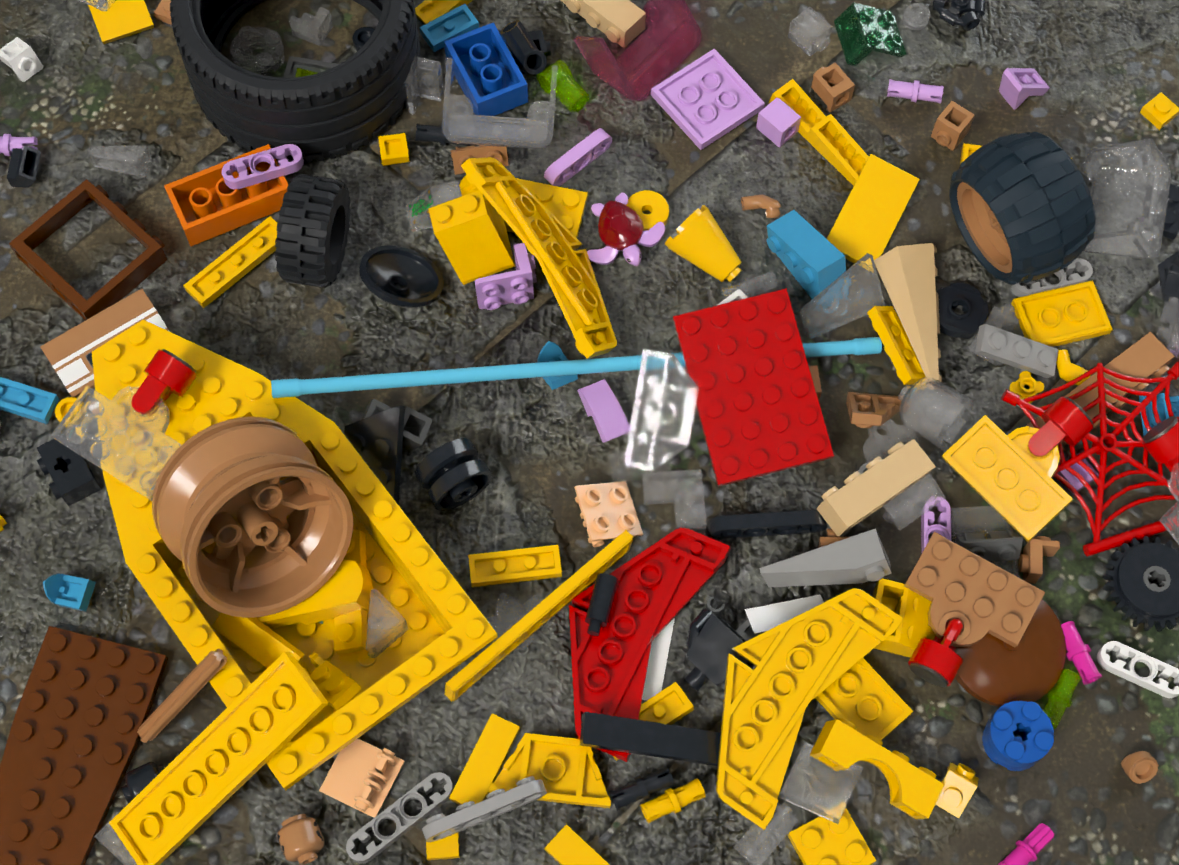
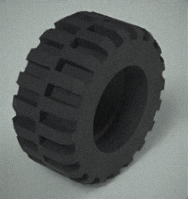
M300 174L289 183L279 212L280 217L279 223H277V238L275 241L276 268L279 276L286 282L326 288L336 281L345 256L351 215L349 189L341 180Z

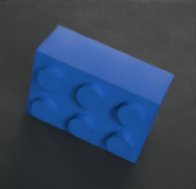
M494 22L444 41L446 61L479 122L528 103V84Z

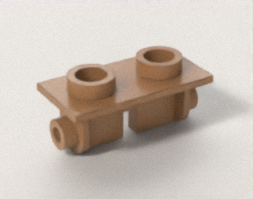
M496 140V142L480 144L477 147L473 145L458 148L457 146L455 147L456 150H450L455 175L465 173L461 165L469 158L492 157L497 159L503 166H509L507 147L504 141L499 142V140Z

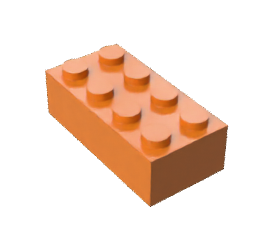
M269 144L164 185L190 246L280 211L283 197L288 187L285 176L241 189L229 188L222 176V168L227 162L271 149ZM274 159L276 167L279 166L277 160ZM260 162L256 165L255 169L264 172L270 168L271 164ZM247 167L248 175L252 174L250 167ZM238 171L232 173L234 178L239 177Z

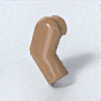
M766 195L741 197L743 211L766 209L765 214L767 218H777L781 214L779 201Z

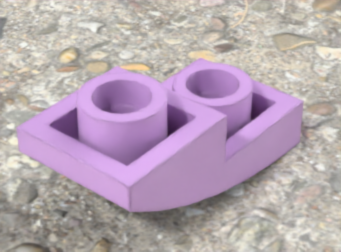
M605 379L577 390L588 417H593L603 443L632 431L617 398Z

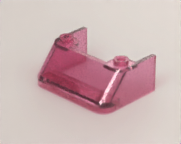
M649 0L643 8V11L646 12L645 24L648 28L617 59H615L603 38L576 36L573 40L597 77L629 100L642 101L651 94V88L664 81L701 42V30L685 0Z

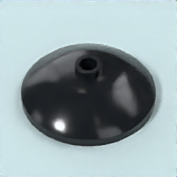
M392 245L375 247L364 254L359 266L360 277L366 287L381 300L399 307L416 308L429 305L439 298L444 285L440 270L431 260L405 247Z

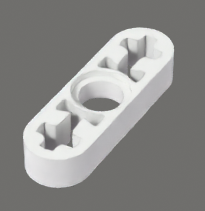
M1117 641L1107 642L1098 651L1097 661L1104 670L1163 697L1175 698L1179 695L1178 668ZM1111 650L1116 652L1117 660L1114 663L1109 661L1110 656L1106 654ZM1130 657L1131 660L1128 662L1126 669H1124L1123 666L1126 664L1124 661ZM1136 662H1143L1149 667L1150 674L1148 677H1140L1136 674L1134 670ZM1159 670L1160 673L1157 677L1160 678L1157 681L1153 682L1152 680L1156 677ZM1170 676L1174 678V684L1177 685L1173 689L1168 688L1169 682L1166 681Z

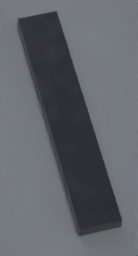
M584 712L582 714L580 746L718 766L721 733Z

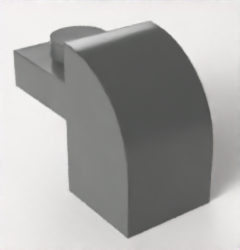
M373 398L369 401L362 419L388 410L391 407ZM408 406L405 407L402 450H415L422 446L433 419Z

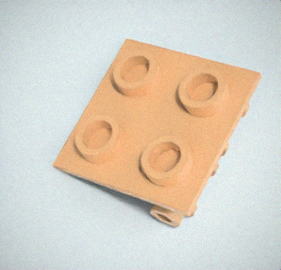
M626 481L578 485L574 487L577 495L575 501L579 504L581 510L580 517L584 519L583 526L587 527L588 542L592 543L593 547L604 545V540L615 539L625 530L633 537L643 535Z
M356 739L338 753L319 792L375 818L405 761L394 756L395 753L386 748L381 750L367 742Z

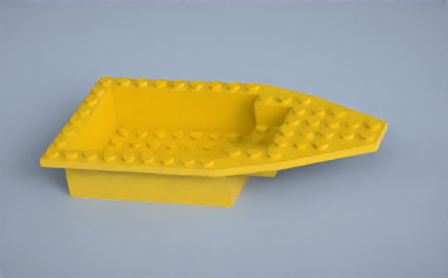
M141 320L92 351L103 476L125 562L197 665L210 651H215L216 649L223 651V655L227 657V662L209 682L226 707L238 698L267 667L212 628L221 612L210 607L202 600L189 581L183 567V562L169 550L155 527L152 515L153 491L156 481L170 457L188 439L219 422L240 417H262L277 421L296 433L312 453L317 467L328 473L342 489L351 506L353 531L360 529L366 533V568L370 573L373 585L372 602L369 611H367V650L346 654L334 652V618L323 620V624L316 622L305 625L299 622L275 629L269 627L305 654L300 665L310 675L316 667L311 663L309 656L315 652L324 661L328 660L356 681L361 687V690L337 711L327 704L266 763L285 791L498 637L497 632L335 422L296 397L272 398L271 381L263 375L145 320ZM158 349H165L192 366L197 371V377L183 397L171 393L157 414L153 416L140 414L132 407V397L148 376L143 370ZM280 477L279 480L281 481L288 477ZM216 543L203 548V550L211 554Z

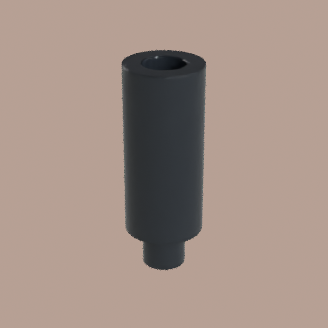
M605 573L597 575L585 622L589 624L587 633L590 635L599 636L600 629L607 626L619 581L615 576Z

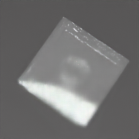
M805 742L780 792L779 798L839 824L864 767L854 763L848 769L835 771L810 756L809 754L814 745Z

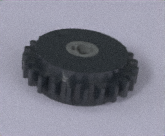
M1144 536L1140 543L1136 538H1133L1128 543L1129 545L1123 543L1118 548L1119 551L1115 550L1110 556L1112 560H1109L1105 565L1108 571L1102 576L1103 579L1109 581L1103 586V590L1111 591V594L1106 598L1107 602L1115 601L1116 606L1113 608V611L1121 610L1124 613L1122 616L1123 621L1129 617L1133 619V627L1135 628L1140 623H1144L1145 631H1149L1153 625H1155L1157 632H1161L1165 625L1169 630L1173 629L1177 623L1179 624V548L1176 550L1171 548L1172 541L1170 540L1165 545L1161 544L1160 537H1156L1152 543H1150L1148 536Z

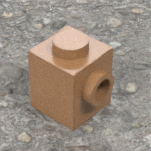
M951 101L937 118L931 137L941 146H946L954 151L968 134L975 115L954 101Z

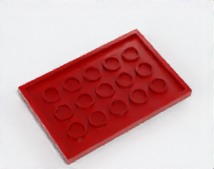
M787 288L673 316L676 334L718 487L834 457Z

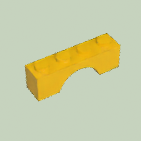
M839 718L825 723L809 754L810 756L835 771L848 769L858 761L873 764L887 779L890 788L891 805L916 820L928 819L945 785L935 779L937 775L927 768H917L910 764V759L906 755L893 750L891 752L882 747L883 742L869 734L864 736L855 730L856 726L846 719Z

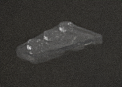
M869 253L864 255L799 310L805 334L808 338L812 339L868 315L867 312L874 306H885L873 255Z

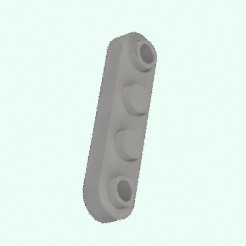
M530 776L516 783L517 787L506 792L504 789H498L487 794V799L477 804L474 801L463 803L456 808L457 812L448 816L442 813L426 820L427 825L422 828L426 842L444 839L543 797L547 793L541 779L535 780L534 776Z

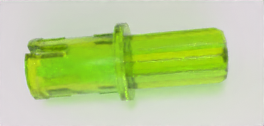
M1068 669L1062 671L1054 690L1048 693L1049 700L1043 710L1049 717L1053 730L1057 728L1066 707L1071 706L1072 701L1070 699L1078 682L1081 680L1077 673Z

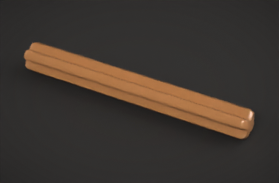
M222 650L210 651L145 720L137 731L141 742L146 743L148 740H153L226 664L227 657L223 655Z

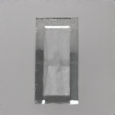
M371 589L366 650L369 658H376L409 628L406 619L377 589Z

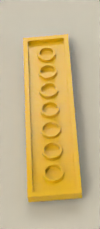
M284 652L109 822L137 865H160L329 703L292 652Z

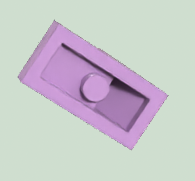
M1007 68L1003 72L999 92L1015 110L1028 96H1043L1050 87L1033 68Z

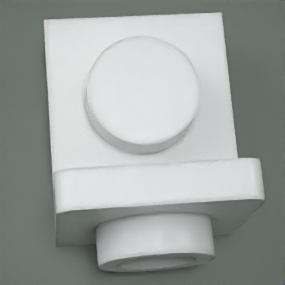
M18 37L0 49V60L12 68L22 82H25L43 69L41 61L31 46Z

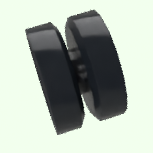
M467 438L456 439L436 448L418 464L415 470V476L421 486L429 490V498L436 510L447 511L467 503L480 494L492 480L490 469L484 461L478 459L477 449L472 441Z

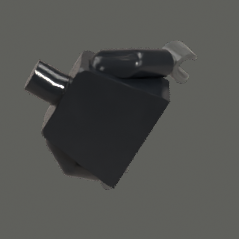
M714 597L708 599L706 608L692 621L688 630L686 646L689 651L686 657L695 665V668L686 676L685 680L697 691L709 679L717 686L725 684L729 653L751 669L755 668L754 664L732 650V648L746 642V640L721 617L725 604H722L719 609L711 607L715 600Z

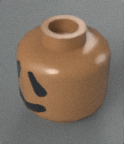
M299 814L283 821L277 838L285 859L291 862L298 861L299 865L315 861L318 858L317 853L324 847V839L316 819L306 817V814Z

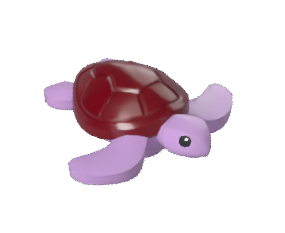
M625 193L619 194L615 201H608L605 206L602 203L593 204L591 207L593 214L600 217L598 234L606 247L588 250L589 260L596 264L608 265L614 262L620 251H623L625 260L633 266H638L642 255L637 244L645 247H653L658 244L665 233L663 222H658L651 229L644 231L643 221L636 211L627 206L628 196Z

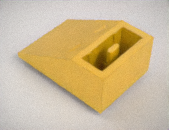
M882 578L878 580L872 597L901 616L903 620L895 632L883 642H880L874 649L911 658L921 638L933 640L935 637L932 628L928 626V611L931 601L904 587L905 584Z

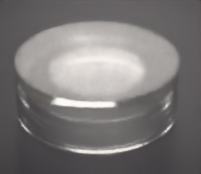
M920 3L908 5L903 15L905 26L912 30L924 29L930 20V10Z

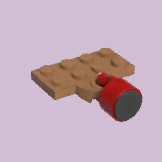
M934 532L904 587L931 601L928 611V626L932 628L935 637L933 640L927 638L920 639L908 661L909 668L917 676L931 684L940 687L951 686L963 663L962 658L954 652L956 647H970L978 643L986 633H989L1016 648L1045 592Z

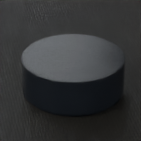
M361 27L354 32L352 39L356 51L365 45L375 29Z

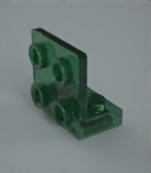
M853 2L834 20L847 65L856 66L872 51L897 57L906 55L903 39L896 24V18L891 11Z

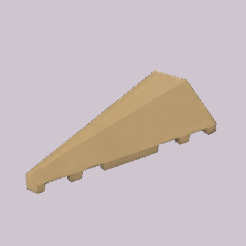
M933 243L897 246L873 261L926 379L934 386L942 382V377L939 375L938 359L941 358V351L938 348L937 336L940 334L939 297L936 292L935 282L938 271L935 266L934 253H937V248Z

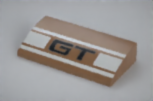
M140 289L45 343L40 348L71 397L78 398L95 388L92 351L141 320L148 321L167 331L169 329L143 289Z

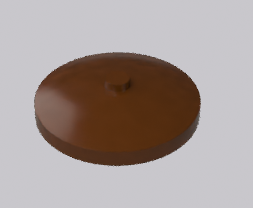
M1042 599L1016 648L989 633H986L978 643L970 647H956L954 652L962 658L963 663L955 678L973 697L997 707L1012 701L1034 702L1040 699L1057 683L1065 664L1066 643L1063 629L1057 616Z

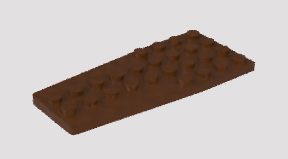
M52 626L48 627L15 713L0 764V865H85L140 741L137 731L148 718L168 661L166 655Z

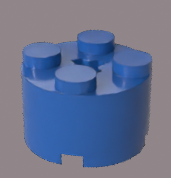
M1012 701L1001 706L986 723L982 736L983 747L988 757L994 763L1000 764L1007 768V770L1023 771L1034 766L1049 752L1054 743L1053 726L1047 714L1037 703L1032 701ZM1013 733L1020 734L1021 737H1015Z

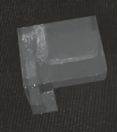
M322 7L319 8L315 16L304 13L301 18L292 16L289 20L292 35L318 46L322 45L333 28L330 10Z

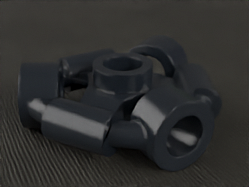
M933 0L932 10L940 14L939 18L952 26L955 24L960 25L965 31L974 29L980 23V17L985 14V0H950L951 6L949 9H944L945 0ZM968 12L964 14L961 18H959L960 14Z

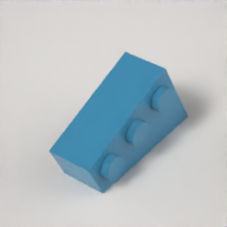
M792 210L767 225L768 238L766 241L768 247L773 253H776L820 310L848 295L845 255L795 210Z

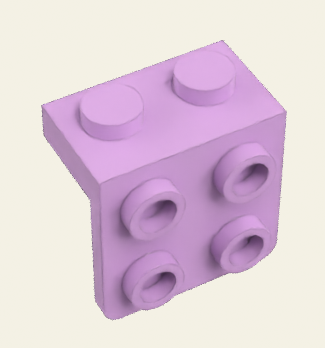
M524 243L514 245L516 271L475 280L479 309L495 310L501 305L511 303L523 304L530 299H534L533 283L537 282L535 274L536 265L534 256L531 253H527Z

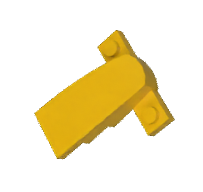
M360 529L353 531L348 551L342 563L332 577L313 595L282 612L255 618L273 629L299 622L310 625L334 618V652L346 654L367 650V611H369L372 602L373 585L370 573L366 568V533Z

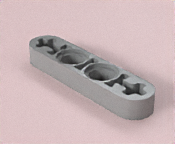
M441 772L429 775L360 828L347 841L346 851L349 857L359 864L371 861L447 802L453 791L450 777ZM437 781L439 784L447 783L444 786V794L440 795V793L436 792L429 797L433 803L428 806L425 798L419 792L424 790L425 794L428 795L433 791V782ZM411 799L419 800L422 803V810L416 816H409L404 812L405 804ZM385 819H391L396 823V830L390 836H382L378 831L379 824ZM373 830L376 838L382 843L376 846L373 840L366 847L368 851L366 855L363 856L360 852L354 854L353 852L357 849L355 843L359 840L361 843H366L371 839L367 832Z

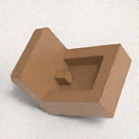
M1038 536L1025 545L1023 554L1019 557V572H1023L1024 581L1034 584L1043 574V556L1053 557L1060 549L1059 541H1051L1049 537Z

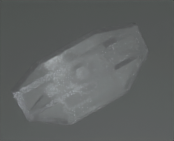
M643 349L624 466L653 471L690 445L699 387L674 354Z

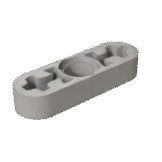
M1076 258L1070 265L1054 273L1059 278L1058 284H1050L1043 278L1039 279L1038 282L1025 283L1027 285L1032 284L1030 289H1027L1026 286H1021V282L1011 286L1012 292L1015 296L1022 297L1088 282L1092 276L1093 268L1087 260ZM1074 269H1077L1078 272H1083L1084 274L1080 277L1078 273H1072Z

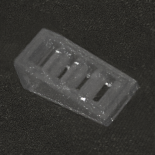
M147 146L89 147L87 150L94 167L139 177L147 176L152 163V157Z

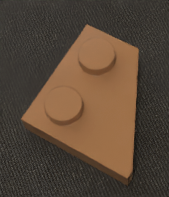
M848 392L846 404L851 424H855L860 428L882 426L902 409L904 397Z

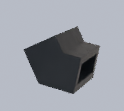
M25 145L21 149H12L7 180L11 187L29 188L35 182L41 151Z

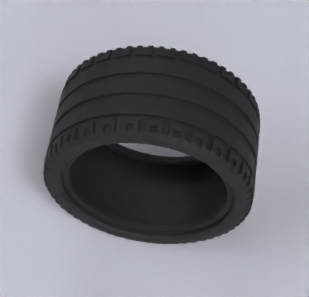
M171 0L170 16L174 37L194 96L208 121L211 122L215 129L219 130L222 136H226L231 143L236 142L237 146L241 149L246 148L248 152L267 144L270 145L271 149L285 144H294L301 149L303 160H306V163L316 159L324 161V158L328 157L334 159L336 155L340 154L344 156L347 155L348 151L359 150L358 147L368 145L370 140H376L381 132L385 133L388 130V126H393L396 118L403 114V108H407L409 99L413 97V90L416 89L419 78L421 55L414 0H353L369 10L379 21L369 40L353 56L331 69L313 75L292 78L270 77L250 72L235 65L221 54L223 43L238 20L255 6L267 0ZM292 155L286 156L287 160H294Z

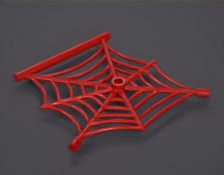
M1179 361L1168 370L1166 377L1137 378L1121 375L1103 367L1102 363H1097L1096 367L1079 377L1044 393L1020 399V395L1006 389L1001 397V400L1013 406L1019 405L1030 419L1034 428L1040 429L1029 411L1042 418V414L1053 403L1036 407L1028 402L1065 390L1097 372L1096 382L1068 398L1074 400L1098 386V398L1082 409L1086 412L1099 403V414L1091 420L1093 424L1100 420L1101 436L1096 437L1088 433L1082 439L1084 452L1078 455L1075 454V448L1069 445L1071 459L1065 461L1063 447L1060 442L1058 450L1061 464L1058 465L1057 471L1053 475V477L1072 491L1086 512L1093 533V542L1083 545V551L1087 557L1119 547L1123 543L1128 544L1133 538L1140 540L1144 536L1149 537L1179 527L1178 514L1100 540L1101 531L1125 510L1138 504L1155 500H1179V495H1154L1137 499L1122 506L1101 524L1102 513L1113 500L1130 490L1145 486H1166L1179 494V482L1175 477V484L1164 478L1162 464L1157 463L1158 473L1148 468V451L1143 446V438L1138 433L1134 423V418L1141 412L1145 428L1148 432L1152 429L1149 425L1145 408L1151 401L1155 421L1157 424L1161 422L1157 410V395L1164 388L1169 417L1174 416L1169 393L1170 382L1179 377ZM1103 372L1131 382L1160 383L1152 392L1133 390L1110 381L1104 377ZM1104 383L1133 395L1147 397L1142 402L1134 401L1104 388ZM1105 393L1117 400L1137 407L1131 413L1118 409L1105 401ZM1106 407L1115 413L1127 417L1121 423L1112 422L1106 417ZM1107 424L1116 427L1111 433H1107ZM1129 424L1138 441H1134L1129 436L1126 428ZM1123 432L1127 441H1117L1116 437ZM1086 439L1093 442L1092 447L1090 449L1088 447V442ZM1116 447H1129L1128 453L1126 454ZM1135 447H1144L1143 464L1132 458V452ZM1108 452H1112L1121 458V460L1113 462L1106 467ZM1092 454L1100 455V464H1098ZM1088 457L1099 472L1098 478L1092 469L1081 460ZM1078 463L1091 475L1098 485L1097 496L1087 481L1070 466ZM1129 463L1137 468V470H1127L1114 475L1105 483V475L1116 466ZM1066 469L1078 478L1089 491L1096 504L1095 523L1090 509L1082 496L1069 482L1058 475V472ZM1130 474H1147L1157 480L1126 486L1113 494L1103 504L1104 490L1115 480Z

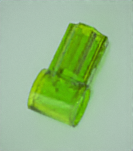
M557 60L537 74V80L542 89L549 95L553 93L571 113L580 111L589 101V94L573 79L571 70L564 61Z

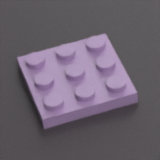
M715 49L651 88V96L700 150L764 109L765 105L763 100Z

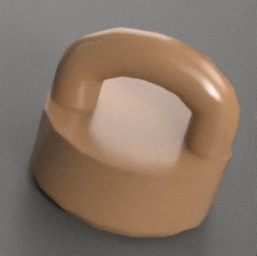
M1146 751L1129 754L1121 762L1126 775L1133 782L1139 784L1151 780L1158 771L1157 761Z

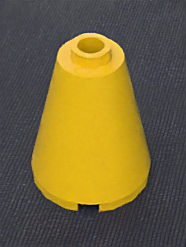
M702 205L701 209L695 210L676 229L678 235L674 238L670 236L665 242L668 249L720 282H724L726 279L731 282L742 271L739 268L742 263L705 205Z

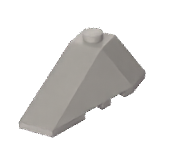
M876 528L759 568L768 587L858 584L878 581L884 576L892 574L888 555Z

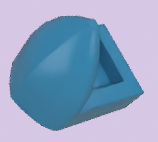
M548 341L541 349L537 363L567 361L568 359L558 344ZM578 375L543 377V379L554 390L577 380Z
M55 574L43 581V588L47 598L52 603L61 607L86 612L96 582L65 574Z

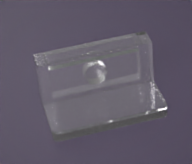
M414 56L405 83L409 113H416L420 97L441 102L444 94L441 62Z

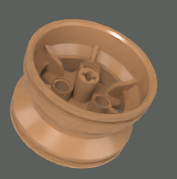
M262 417L234 418L219 422L198 432L182 444L163 467L153 491L152 515L159 535L169 550L183 562L185 573L202 600L210 607L227 615L243 618L262 617L296 606L318 591L332 577L342 563L351 542L353 514L348 498L332 477L323 469L317 467L312 453L296 433L287 426L271 419ZM280 477H288L284 480H279ZM216 543L211 554L203 550V548Z

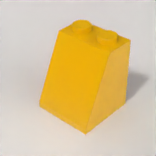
M480 190L428 208L434 234L463 285L473 282L478 278L487 277L515 267L504 219Z

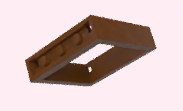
M87 179L9 243L16 257L85 321L122 300L167 261L163 251L165 247L163 242L156 235L152 237L145 232L147 231L145 226L137 218L132 220L128 217V212L118 201L113 203L108 199V193L100 185L94 186ZM93 200L147 249L86 300L40 258L33 249Z

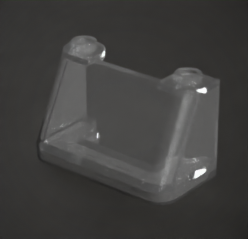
M1152 138L1088 149L1086 161L1083 162V173L1093 184L1091 198L1094 204L1096 225L1093 240L1090 241V244L1082 252L1141 259L1158 257L1161 251L1171 182V171L1167 160Z

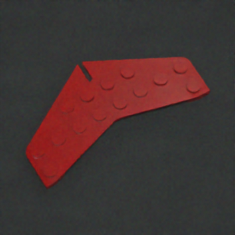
M678 528L614 570L610 575L615 576L619 581L607 626L600 629L599 636L587 633L589 626L585 622L587 612L569 605L575 730L579 740L582 714L584 712L639 720L652 641L724 564L730 552L729 545L688 528ZM594 585L571 599L572 604L588 611ZM599 749L625 762H628L631 753Z

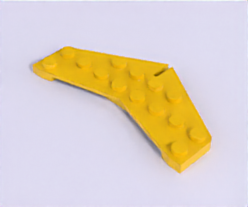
M488 157L469 158L461 167L466 173L467 181L480 190L527 246L529 252L537 258L542 272L546 276L576 340L575 346L578 351L588 359L606 354L615 348L617 340L586 249L576 250L583 244L497 159Z
M854 588L732 648V650L754 664L755 668L751 669L730 653L728 654L716 793L721 801L762 830H765L774 816L779 792L806 707L880 642H883L895 632L903 620L901 616L865 591Z

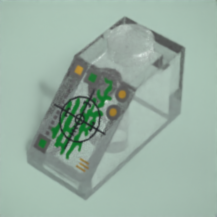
M458 181L430 186L406 205L411 232L433 228L428 208L461 197L462 194Z

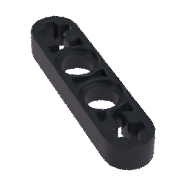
M818 510L718 516L710 520L712 537L726 539L817 533L827 529V522Z

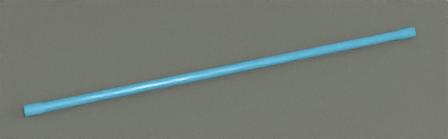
M880 337L855 338L845 341L803 343L806 358L850 354L869 355L881 353L882 341ZM682 352L316 379L271 380L272 398L298 397L305 394L685 367Z

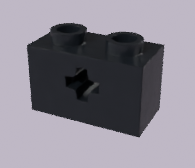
M70 431L37 447L41 456L37 462L45 476L51 475L54 482L50 483L49 486L57 500L63 498L66 504L70 506L101 490L78 443Z

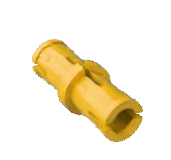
M696 778L681 787L665 790V794L640 804V807L649 824L672 812L675 814L681 812V808L705 798L706 795L701 782Z

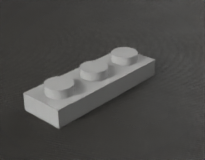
M983 324L979 326L975 353L1036 375L1050 378L1055 375L1058 349L1000 328Z

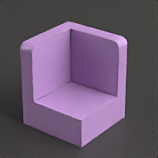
M775 98L758 113L756 128L780 148L798 132L801 116L781 99Z

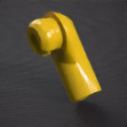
M1058 350L1056 365L1061 379L1069 382L1088 371L1081 366L1071 363L1068 350ZM1089 377L1083 379L1082 381L1076 383L1075 385H1080V384H1082V383H1083L1085 380H1087Z

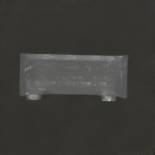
M447 58L442 131L444 137L449 142L527 149H544L551 144L555 119L557 65H552L550 101H537L533 103L528 109L526 119L473 115L471 100L464 95L453 94L455 68L453 58Z

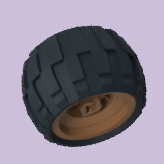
M1034 131L1032 133H1014L999 137L974 151L960 164L959 169L953 172L949 188L950 204L964 240L980 264L994 277L1007 284L1029 283L1058 272L1080 256L1094 238L1096 225L1094 204L1080 171L1068 154L1055 141L1041 133Z

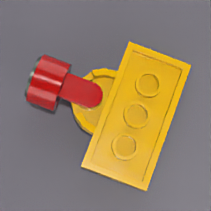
M1061 396L1042 414L1046 424L1040 429L1025 426L1017 428L1006 435L994 422L984 415L942 455V458L1027 542H1030L1073 501V498L1052 479L1057 471L1060 459L1058 444L1063 440L1074 447L1093 429V421L1076 402L1068 397Z

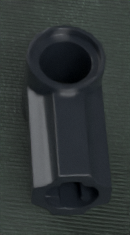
M516 20L502 28L499 34L515 57L517 66L533 75L541 73L547 65V59L538 50L521 21ZM534 54L535 62L532 66L528 67L527 59L530 55Z

